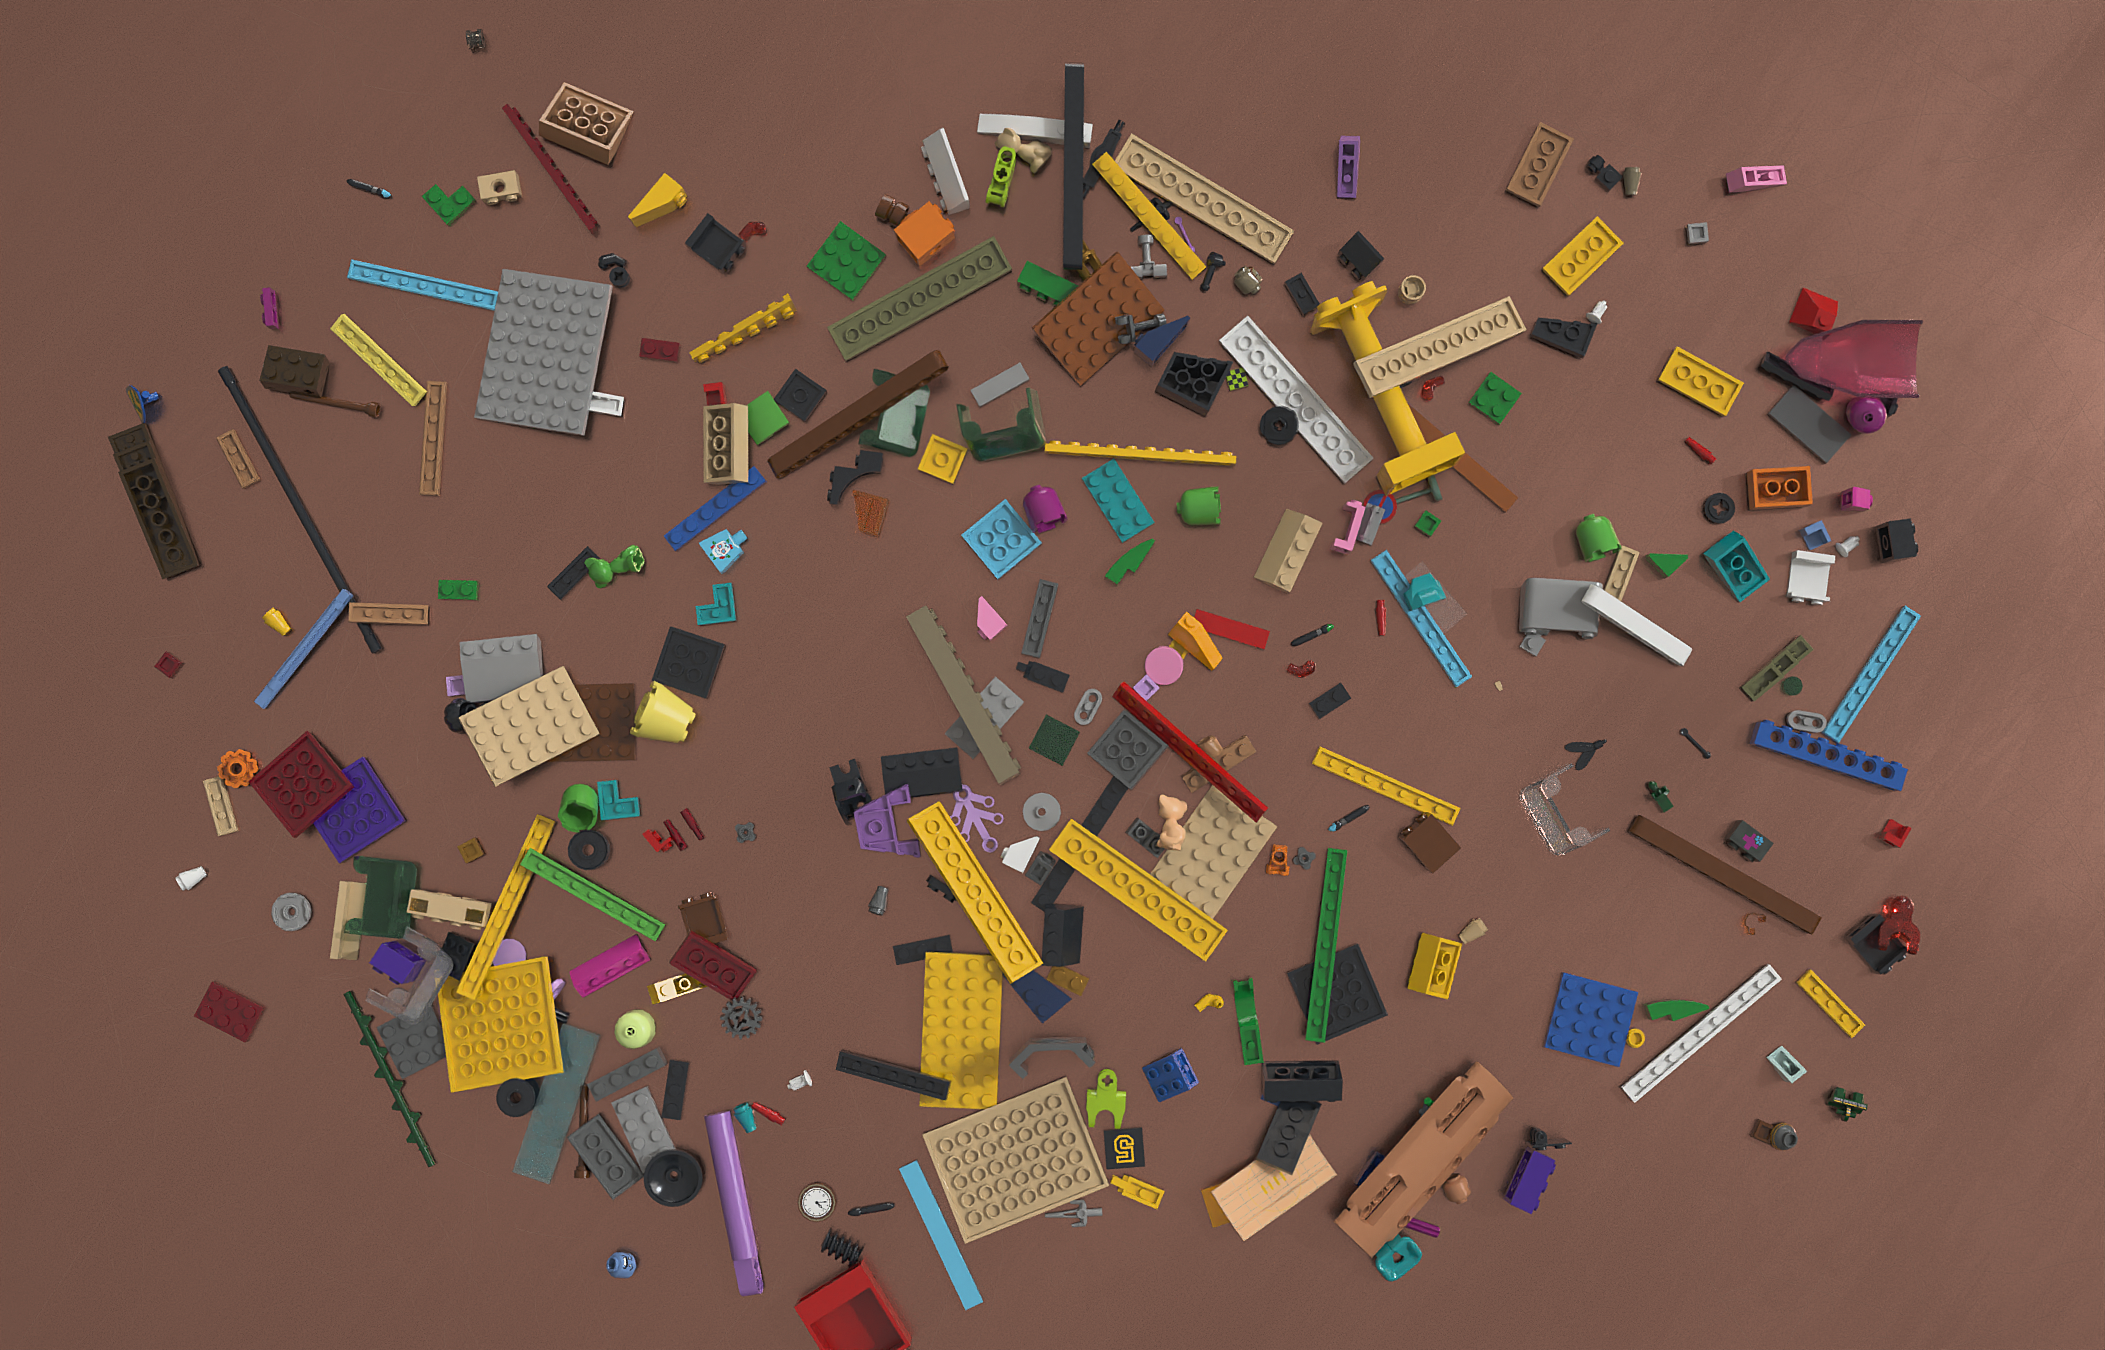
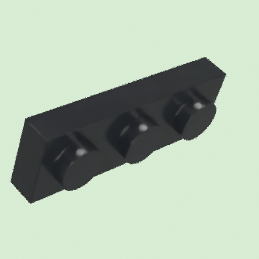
M950 935L893 946L896 965L925 960L926 952L953 953Z
M670 1059L661 1118L682 1119L690 1062Z

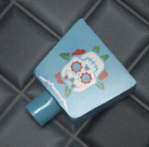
M725 529L701 541L699 544L719 572L723 574L744 553L739 545L748 538L742 530H739L732 536Z

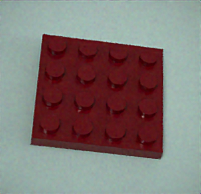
M309 731L302 734L248 781L294 838L303 833L355 787Z

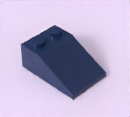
M1187 315L1150 330L1145 335L1141 334L1135 341L1134 353L1152 367L1189 325L1190 317Z

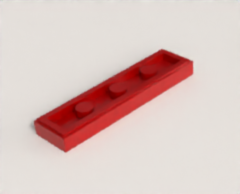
M1196 609L1194 618L1203 625L1207 633L1265 649L1270 631Z

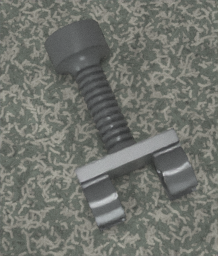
M1163 313L1154 315L1152 320L1134 324L1132 315L1127 314L1115 317L1116 324H1126L1127 334L1118 336V341L1121 344L1135 342V331L1150 327L1158 328L1167 324Z

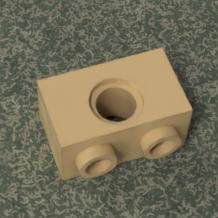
M515 170L477 177L481 200L487 203V205L498 204V201L502 200L512 202L522 197L519 176ZM499 185H504V190L497 193L496 188Z

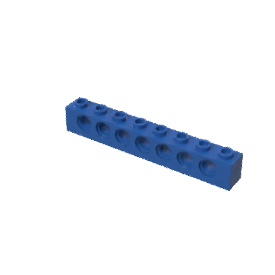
M1763 719V722H1756L1749 743L1751 745L1889 790L1902 791L1908 769L1903 768L1901 763L1891 761V763L1884 762L1883 757L1876 755L1869 757L1866 756V752L1858 749L1854 751L1847 750L1848 746L1836 743L1835 746L1829 744V740L1818 737V739L1810 738L1811 734L1800 731L1798 734L1792 732L1793 728L1783 725L1780 728L1774 726V722ZM1772 732H1775L1778 736L1776 742H1773L1770 738ZM1790 738H1794L1796 741L1794 748H1791L1789 745ZM1809 744H1812L1814 746V752L1812 754H1810L1807 751V746ZM1828 749L1832 752V758L1830 760H1828L1825 755ZM1845 756H1849L1851 759V763L1848 766L1844 763ZM1864 762H1867L1869 764V769L1867 772H1865L1862 768V764ZM1883 767L1887 770L1885 778L1881 776V769Z

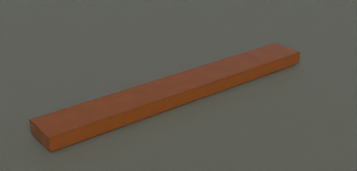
M1409 405L1426 444L1445 436ZM1467 453L1452 467L1505 513L1518 499L1515 494Z

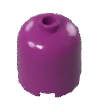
M1864 393L1852 398L1846 409L1848 422L1860 433H1874L1885 424L1887 417L1886 408L1881 399L1873 394Z
M1041 485L1030 488V492L1023 499V507L1032 533H1035L1036 530H1038V533H1043L1055 529L1056 523L1061 521L1064 524L1068 520L1060 499L1053 488L1041 487Z

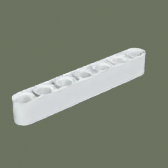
M1590 584L1581 600L1584 605L1679 666H1684L1693 650L1595 585Z

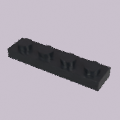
M1768 351L1763 356L1761 367L1766 371L1781 376L1785 381H1790L1798 385L1799 388L1808 390L1820 399L1829 401L1832 398L1834 385Z

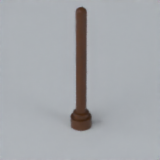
M289 393L290 398L363 411L369 417L378 418L381 406L377 402L362 404L324 396L318 398Z
M586 1084L580 1086L579 1128L587 1122L588 1086ZM578 1154V1166L574 1170V1178H590V1170H588V1166H586V1163Z

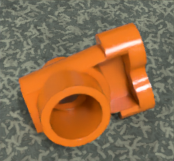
M1274 844L1270 863L1266 865V873L1288 876L1290 866H1287V846ZM1276 852L1283 853L1281 857H1277L1275 854Z

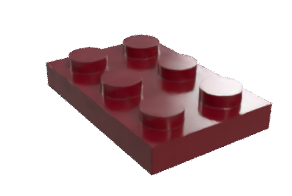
M213 981L207 989L194 1017L246 1043L265 1007Z

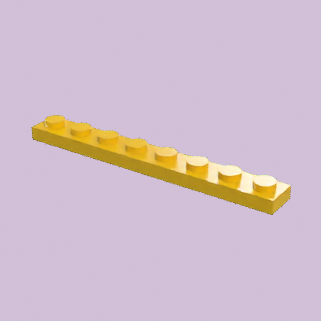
M1107 152L1092 164L1192 280L1206 268L1204 263Z

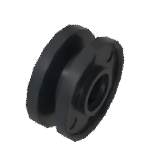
M582 830L576 833L568 845V856L571 862L584 870L598 869L605 864L610 855V844L607 838L594 830ZM588 844L594 848L591 855H587L584 852Z

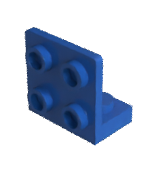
M1182 1048L1142 1068L1158 1102L1186 1092L1199 1083Z

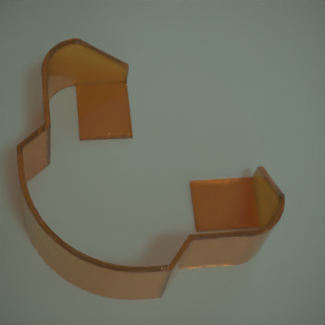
M1749 913V914H1747V915L1744 917V920H1743V925H1744V926H1746V919H1747V917H1748L1750 914H1753V913ZM1754 913L1755 915L1764 916L1758 918L1759 923L1766 922V916L1764 914ZM1746 926L1747 933L1755 935V928H1750L1749 933V927Z

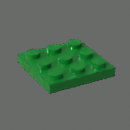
M840 221L806 267L853 301L887 255Z

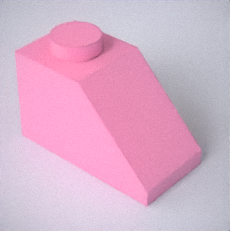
M981 596L978 602L977 627L979 630L977 632L984 640L988 638L991 641L1007 627V624Z

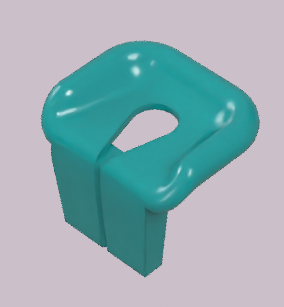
M1398 1234L1393 1240L1386 1242L1375 1254L1377 1256L1375 1265L1385 1280L1390 1282L1396 1281L1419 1263L1422 1258V1251L1411 1238H1401ZM1396 1252L1403 1256L1399 1263H1394L1393 1254Z

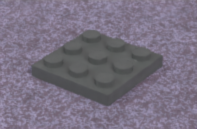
M1123 710L1087 754L1132 791L1169 746L1126 710Z
M430 1000L376 1027L402 1079L446 1057L442 1023Z

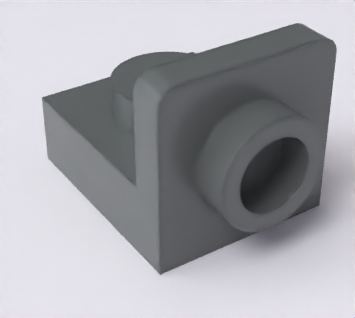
M1040 851L1025 876L1042 885L1055 865L1056 860L1050 854Z

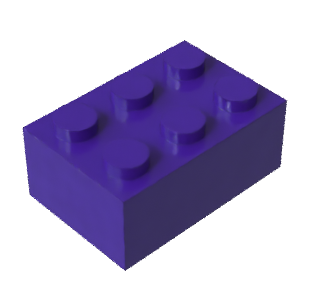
M391 941L382 943L369 963L373 965V970L380 974H387L390 976V981L399 985L400 983L405 984L416 981L428 961L399 942Z
M1527 1146L1504 1200L1510 1205L1532 1214L1533 1210L1536 1211L1540 1200H1538L1539 1196L1547 1188V1178L1555 1170V1160Z

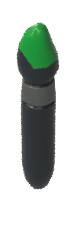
M1325 624L1321 628L1294 639L1291 642V646L1301 645L1322 634H1326L1334 628V625Z

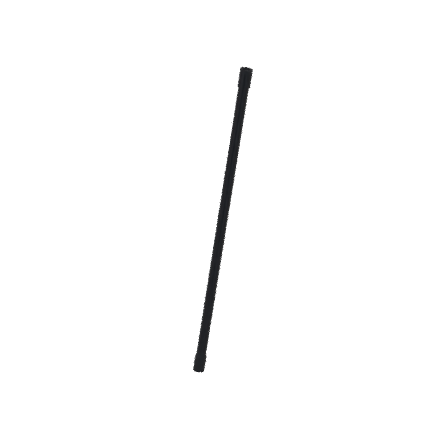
M228 366L220 368L218 370L225 386L228 387L339 592L342 589L350 592L236 384L232 372ZM354 597L349 601L350 603H356ZM357 623L371 653L375 654L383 648L368 623Z

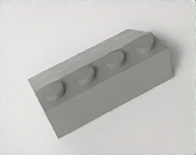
M537 634L460 642V661L467 701L472 703L493 701L543 676L541 640Z

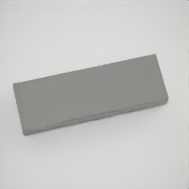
M1018 363L970 391L979 407H982L1030 379L1021 363Z

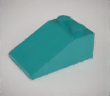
M1734 530L1703 553L1712 569L1738 602L1743 601L1770 580L1745 537Z

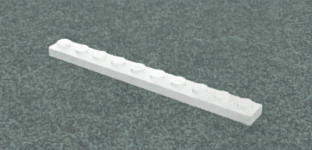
M1770 964L1764 966L1621 1086L1623 1091L1634 1103L1782 980Z

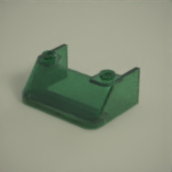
M1025 388L1029 407L1021 409L1017 413V426L984 434L981 432L980 425L971 421L969 407L962 404L956 405L961 432L974 459L984 462L1040 449L1045 445L1046 434L1036 390Z

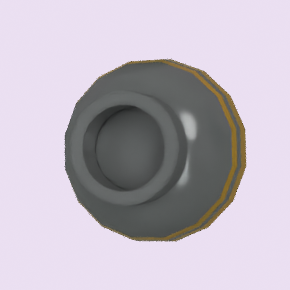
M1780 1123L1773 1128L1770 1140L1774 1148L1786 1151L1797 1144L1798 1137L1791 1125Z

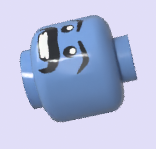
M615 1252L607 1260L606 1267L612 1277L625 1279L633 1275L636 1269V1262L630 1253Z

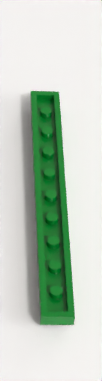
M1328 848L1305 1041L1325 1043L1348 850Z

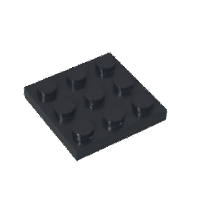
M670 626L651 681H656L707 699L725 644Z

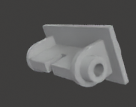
M1367 503L1356 540L1372 545L1385 509Z

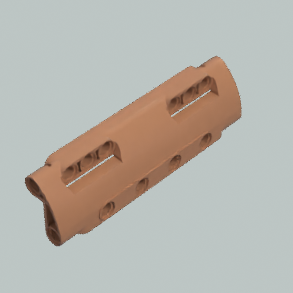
M1476 1061L1465 1073L1467 1079L1459 1076L1447 1087L1351 1195L1346 1204L1350 1211L1344 1209L1334 1220V1223L1350 1236L1371 1258L1374 1257L1386 1242L1393 1240L1481 1142L1497 1123L1499 1114L1513 1100L1512 1095L1479 1062Z

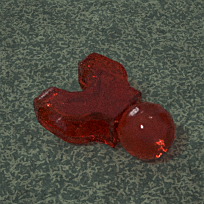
M1897 896L1889 904L1890 920L1885 922L1880 928L1878 950L1886 951L1891 939L1900 938L1907 944V953L1916 955L1919 949L1920 931L1912 922L1914 904L1906 896Z

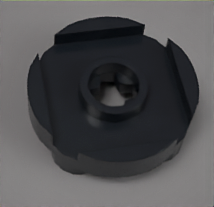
M1286 406L1272 407L1266 411L1260 421L1262 434L1265 435L1269 442L1277 445L1285 444L1294 439L1299 429L1296 412ZM1279 420L1284 423V427L1281 430H1278V427L1275 426V423Z

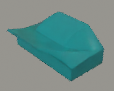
M1431 573L1412 579L1409 589L1403 594L1410 611L1446 599L1440 582L1435 580Z

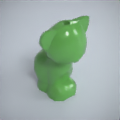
M631 545L623 550L611 563L604 559L588 558L584 563L588 568L589 577L595 582L596 587L602 588L612 581L613 573H625L629 570L635 573L639 572L641 566L644 565V558L639 547Z

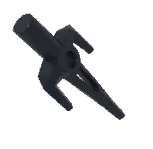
M1156 197L1150 200L1151 204L1154 203L1155 208L1167 221L1170 218L1167 209L1173 204L1168 200L1162 203ZM1141 220L1138 221L1130 230L1133 231L1142 226L1143 222Z

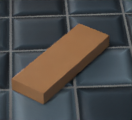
M232 429L216 437L241 488L245 489L260 481L236 431Z

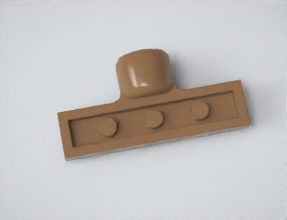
M1212 735L1203 738L1197 743L1198 747L1226 771L1256 752L1246 735H1243L1226 747H1221L1217 738ZM1194 768L1181 775L1191 793L1209 783Z

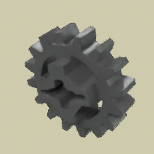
M741 996L740 1001H737L734 997L732 1004L727 1002L726 1006L728 1008H722L724 1015L720 1016L721 1020H725L721 1026H727L725 1033L727 1034L731 1031L732 1038L737 1034L739 1039H742L743 1035L750 1038V1032L756 1034L755 1027H761V1024L757 1021H762L763 1016L758 1015L762 1010L756 1009L758 1003L751 1004V998L744 1001L743 996ZM737 1006H742V1008H739L737 1010L734 1009ZM749 1009L753 1012L754 1018L750 1016ZM745 1011L744 1019L738 1024V1018ZM729 1019L733 1020L734 1026L730 1024ZM745 1026H748V1027H749V1028H747V1029L740 1030L742 1027H745Z

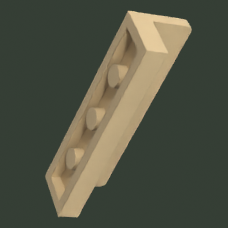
M340 881L330 959H358L367 883Z

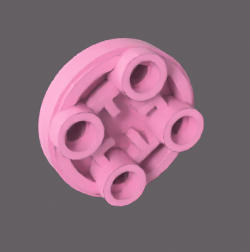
M1159 646L1153 649L1145 660L1146 674L1157 684H1172L1182 674L1183 658L1175 649L1168 646Z

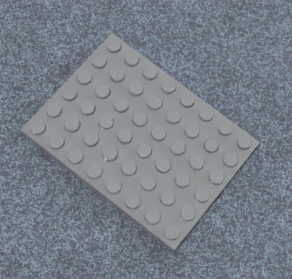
M503 269L474 418L584 436L613 286Z

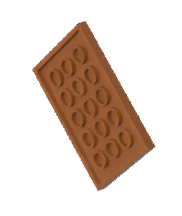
M1115 252L1032 327V330L1076 383L1081 386L1126 345L1118 341V336L1127 334L1126 324H1116L1115 317L1127 314L1132 315L1134 324L1152 320L1154 315L1161 314L1165 309L1120 253ZM1143 329L1135 331V336L1138 335Z

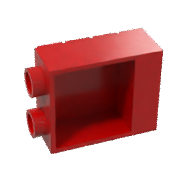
M863 1259L797 1300L794 1306L820 1350H907L906 1348L911 1345V1335Z

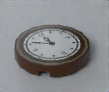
M811 1183L804 1187L799 1194L798 1209L802 1216L809 1221H824L835 1210V1193L824 1183Z

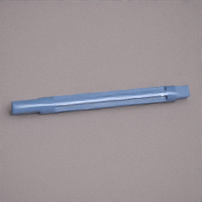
M341 590L257 696L254 702L261 708L265 709L343 611L346 604L353 597L349 591Z

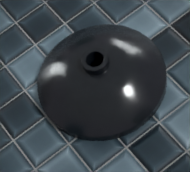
M669 1149L656 1154L645 1168V1189L654 1201L664 1206L677 1207L687 1204L696 1197L702 1185L703 1176L698 1161L692 1155L682 1150ZM675 1171L678 1175L672 1176L670 1173Z

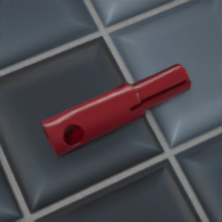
M688 808L684 809L680 814L698 840H702L704 835L700 831L698 824Z
M667 819L663 823L680 851L685 850L688 846L677 829Z

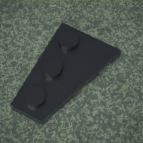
M1538 318L1530 337L1583 359L1598 323L1591 322L1588 324L1581 323V321L1567 322L1560 319Z

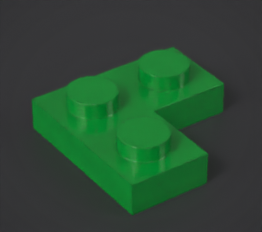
M436 184L422 195L423 199L448 226L476 202L463 185L449 198Z

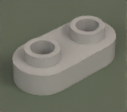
M1089 689L1084 693L1074 713V719L1078 724L1087 725L1092 721L1102 702V695L1098 690ZM1090 695H1094L1096 697L1095 702L1089 701ZM1086 712L1087 718L1081 719L1080 713Z
M1801 710L1790 712L1786 719L1790 728L1812 733L1822 732L1827 724L1823 715ZM1795 716L1799 719L1797 724L1793 721ZM1813 720H1816L1818 723L1816 727L1812 725Z

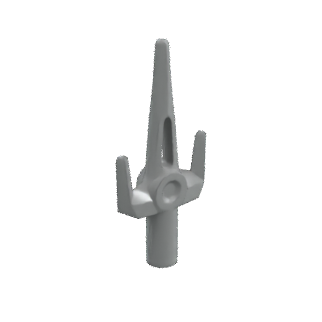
M1084 1200L1070 1201V1204H1079L1078 1209L1045 1214V1218H1079L1081 1222L1072 1224V1227H1083L1087 1224V1217L1102 1216V1208L1086 1209V1202ZM1065 1213H1076V1215H1064Z

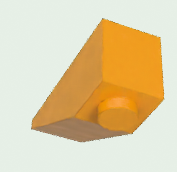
M1186 612L1168 635L1213 671L1222 660V656L1203 625Z

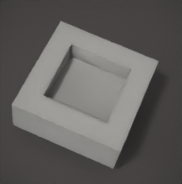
M1707 222L1688 224L1686 226L1688 244L1707 243L1709 241Z

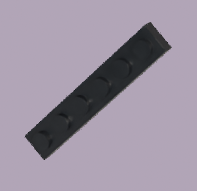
M843 1050L839 1053L836 1066L837 1071L944 1101L948 1098L951 1080Z

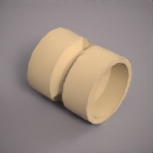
M1416 275L1406 277L1398 289L1399 299L1407 305L1417 303L1426 291L1424 280Z

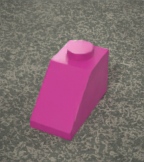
M1851 487L1842 491L1841 510H1869L1873 502L1870 490Z

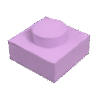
M1146 674L1133 689L1147 701L1159 687Z
M463 675L446 677L447 696L465 695Z

